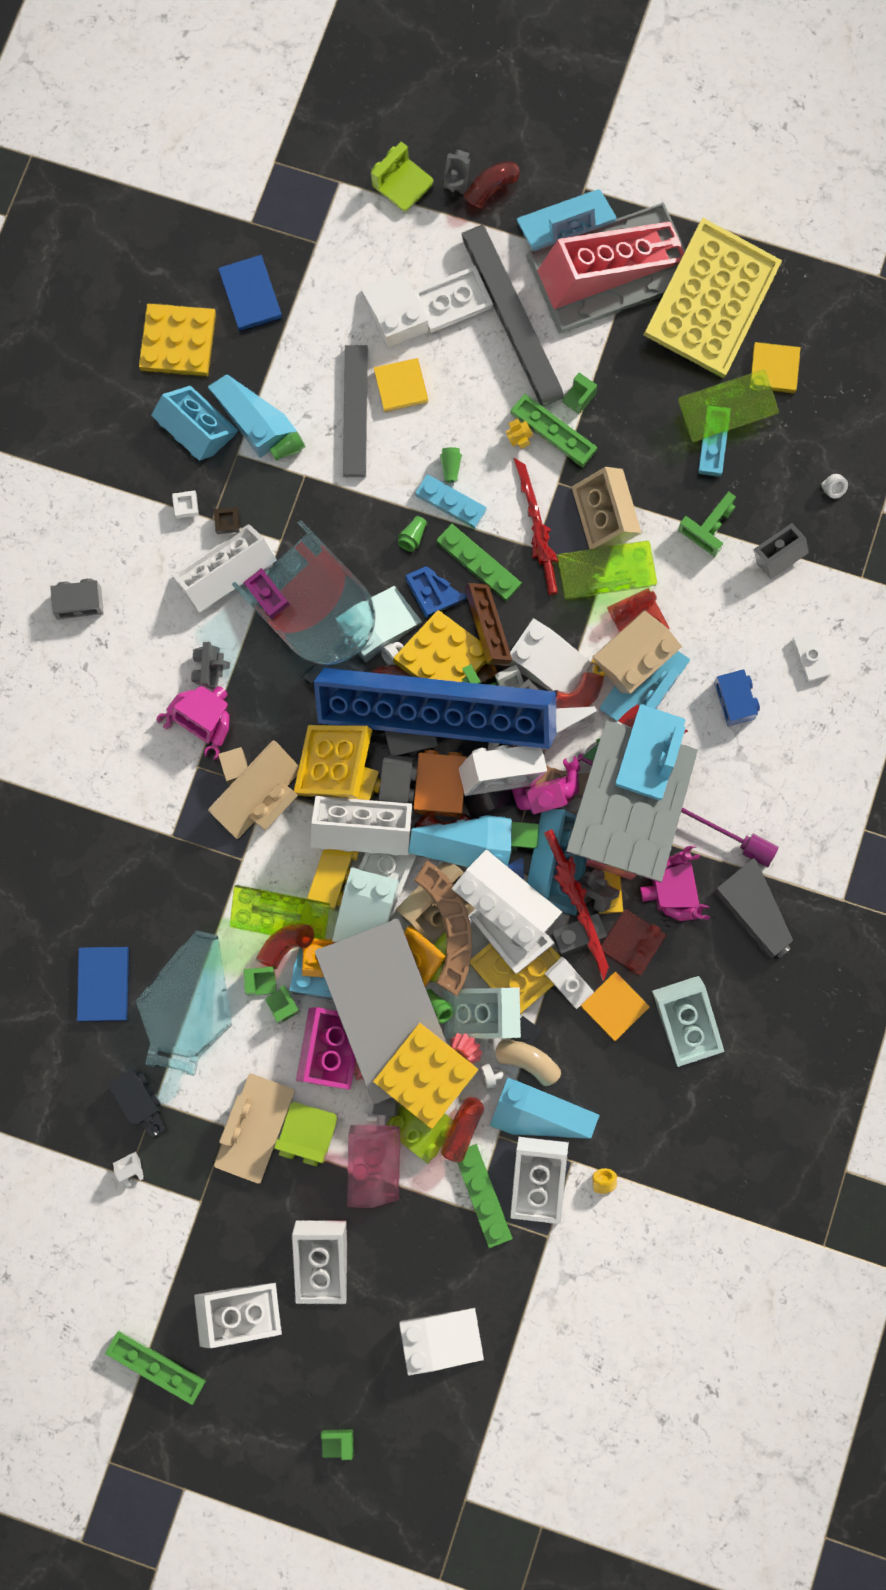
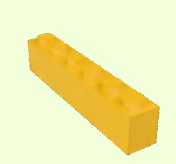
M364 767L358 798L347 799L372 800L374 793H379L381 779H379V771ZM335 849L323 850L307 897L308 903L337 911V907L341 906L344 894L343 889L349 877L352 861H357L360 852H346Z

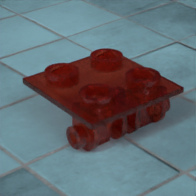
M649 588L607 607L619 632L643 611L648 612L670 629L655 601L657 599L655 592L650 591Z
M625 909L601 947L604 953L641 976L666 937V934L661 932V928L658 926L650 925Z

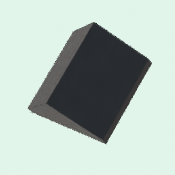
M511 789L468 796L464 794L463 796L471 820L479 819L480 816L493 815L517 806Z

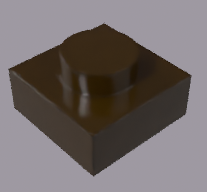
M237 507L214 509L215 532L217 534L240 532L239 510Z

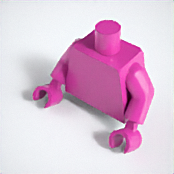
M217 686L212 692L204 687H198L196 690L178 693L166 708L167 712L159 714L156 720L160 724L164 718H167V722L163 726L164 729L171 728L173 721H175L207 744L212 742V746H208L204 754L207 757L209 751L214 749L216 755L213 760H217L219 758L218 754H220L218 747L222 746L229 731L230 715L227 712L228 704L224 701L227 697V692L224 688Z
M574 756V760L571 763H568L566 758L563 760L567 776L525 788L511 789L517 807L521 810H530L532 814H537L570 803L574 796L579 793L578 772L581 767L576 756Z
M687 846L683 851L668 858L662 882L652 880V886L640 887L643 902L656 900L658 910L663 911L665 915L678 921L694 920L697 918L709 920L710 916H702V911L710 907L699 904L692 863L687 862L688 860L700 858V855L692 857L690 854L691 849L697 846Z

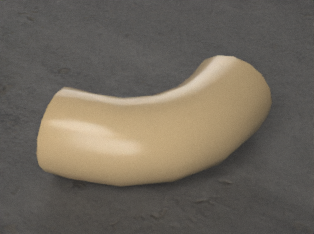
M502 1040L497 1045L496 1057L500 1064L514 1065L525 1069L542 1086H550L560 1078L561 1070L557 1064L536 1047L524 1042Z

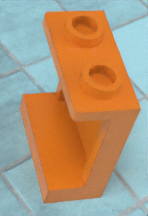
M425 750L424 753H419L414 814L462 818L464 790L458 768L465 762L467 757L462 756L458 752L439 755L437 751Z

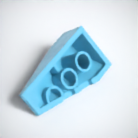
M229 375L223 376L208 386L211 393L259 458L271 451L270 448L274 447L288 433L297 431L284 413Z
M485 815L474 820L465 821L463 819L458 820L457 823L446 825L435 824L413 828L408 853L470 867L485 850H488L508 867L511 853L512 820L511 818Z
M507 1078L489 1126L512 1135L591 1139L599 1115L536 1088Z

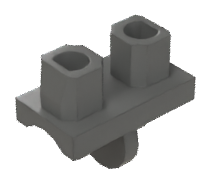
M456 150L455 154H448L443 181L444 189H449L452 192L457 190L460 194H465L470 166L468 152Z
M203 642V647L193 649V660L196 663H201V670L192 671L191 681L197 685H204L209 689H215L218 686V677L223 676V670L230 668V663L224 661V653H220V648L211 645V642Z
M597 868L592 872L587 871L576 881L581 883L582 889L587 890L584 902L587 903L594 899V909L604 912L610 909L611 900L618 898L620 891L607 885L608 881L604 879V871Z

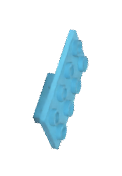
M600 189L517 218V223L532 251L553 245L558 239L575 237L616 222V216Z
M677 651L631 694L620 693L616 686H614L599 710L617 722L621 716L637 704L657 709L688 665L690 659Z
M641 704L615 785L661 801L668 779L675 766L686 728L684 727L686 720Z

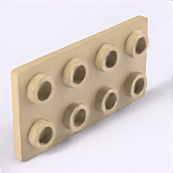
M273 740L212 804L208 811L236 839H239L253 823L266 830L298 796L288 785L297 777L299 766Z
M250 1073L241 1096L237 1095L219 1142L222 1143L214 1167L252 1182L261 1183L295 1090Z

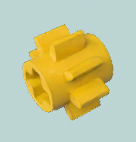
M517 418L508 423L510 429L505 432L513 447L519 445L523 449L531 444L529 438L534 435L527 421L521 423Z

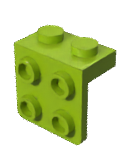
M400 142L396 147H392L382 162H377L371 170L372 186L404 212L408 211L433 185V178L408 159V146L403 142Z
M297 1102L291 1103L280 1139H277L274 1149L280 1150L279 1155L293 1159L294 1155L304 1157L303 1163L317 1166L318 1162L325 1163L337 1123V1115Z
M401 1105L398 1116L390 1118L385 1125V1130L429 1164L437 1156L447 1139L452 1137L458 1124L444 1113L433 1129H431Z

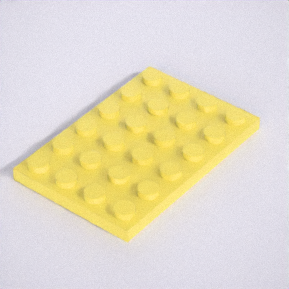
M702 217L643 335L724 378L782 260Z

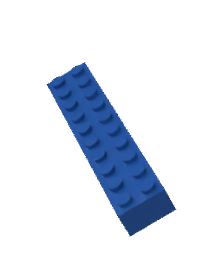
M323 668L314 680L317 719L320 724L368 726L374 730L550 749L557 735L556 692L331 668Z

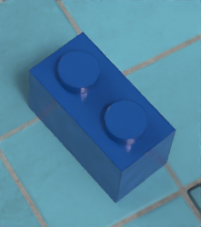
M744 669L717 676L714 685L727 726L754 720L758 715V711H760L758 699L756 697L753 698L751 689H753L751 677L749 675L746 676Z

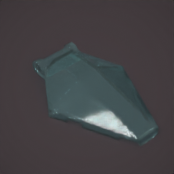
M195 931L186 944L178 949L159 972V976L153 984L147 987L136 1000L150 1041L146 1058L147 1066L154 1067V1065L185 1071L187 1075L195 1076L199 1058L232 1026L220 943L217 935ZM159 1050L190 1059L189 1062L159 1056L157 1052Z

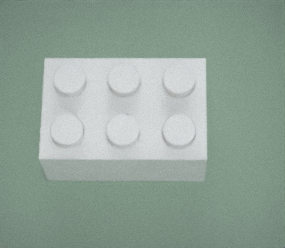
M502 745L490 751H487L486 748L476 749L472 751V754L458 768L465 796L533 786L547 772L542 748L526 746L509 748V745Z

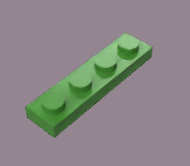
M526 394L510 410L511 415L518 418L521 422L527 421L531 430L582 468L597 451V447Z
M453 524L436 540L440 547L485 585H489L490 589L505 602L521 587L522 582Z
M477 1144L454 1152L488 1247L491 1248L511 1240V1233Z
M120 1330L117 1331L105 1352L107 1356L191 1405L194 1404L206 1383V1380Z

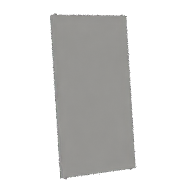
M393 919L388 923L315 950L316 957L373 1105L391 1098L389 1094L373 1081L419 1023L446 1043L399 919Z

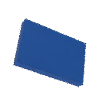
M262 255L218 268L239 331L282 318Z
M128 947L79 948L77 1021H127Z

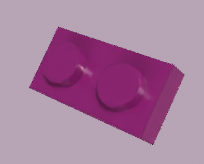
M262 568L243 582L271 619L290 605Z

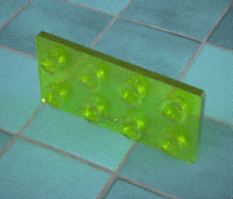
M764 369L682 396L678 399L692 442L779 413L766 370Z
M648 540L558 554L565 599L657 585L651 545Z
M235 885L233 889L230 927L304 942V938L326 939L330 904Z

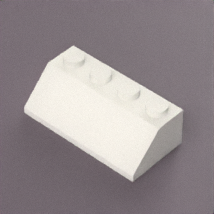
M248 524L240 532H236L172 576L192 605L200 613L211 608L222 597L229 596L235 588L244 584V581L261 568L264 571L269 569L277 559L265 539Z
M316 796L311 822L310 847L322 850H343L346 852L359 851L371 854H392L395 856L408 855L412 804Z
M485 850L452 887L457 894L527 952L535 947L562 913L561 910L488 850Z

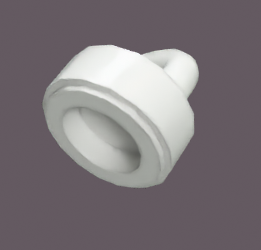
M833 474L822 482L821 487L828 496L835 499L845 494L848 482L843 476Z
M400 642L388 644L381 649L384 661L391 668L398 666L393 662V657L398 653L396 648L400 651L404 647Z
M489 1064L479 1068L483 1084L488 1090L495 1088L496 1081L504 1076L502 1069H491Z

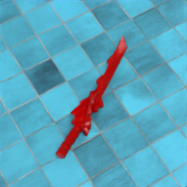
M514 458L520 476L521 492L525 493L529 505L528 517H531L533 520V526L531 527L533 530L531 541L533 545L532 557L533 559L538 557L539 564H543L549 595H555L558 591L552 562L558 563L559 561L556 553L548 547L547 542L550 539L548 533L551 532V529L542 523L526 464Z
M553 829L545 832L544 835L558 863L555 866L558 875H555L554 878L563 888L562 891L571 899V904L576 905L579 913L577 919L585 928L589 939L587 945L596 959L600 975L604 981L609 966L584 902L587 890L582 889L581 883L575 880L573 876L576 872L574 858L571 856L567 861Z

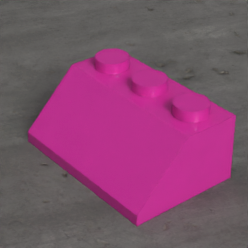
M319 1007L309 1008L296 1081L351 1090L356 1058L338 1011Z

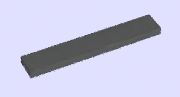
M345 345L343 477H366L368 345Z

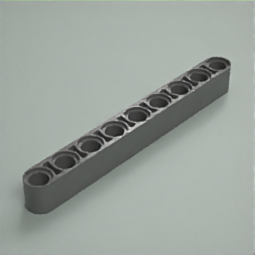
M482 224L462 232L461 235L465 248L474 266L477 268L493 303V307L539 404L544 407L563 399L564 394L561 385L485 226Z

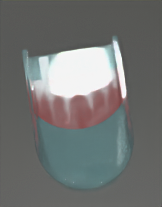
M300 520L298 525L306 535L266 571V574L290 603L286 609L271 619L249 589L244 591L235 581L231 585L298 656L314 664H338L355 656L368 643L375 626V605L365 586Z

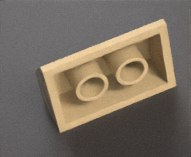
M604 467L572 486L590 551L625 543L642 533L623 469Z
M643 611L592 658L620 693L631 694L682 646L667 627L648 612Z
M443 861L438 866L453 886L464 874L458 866ZM418 886L395 909L409 926L414 927L432 944L446 932L438 907L421 886ZM462 898L469 915L475 908Z

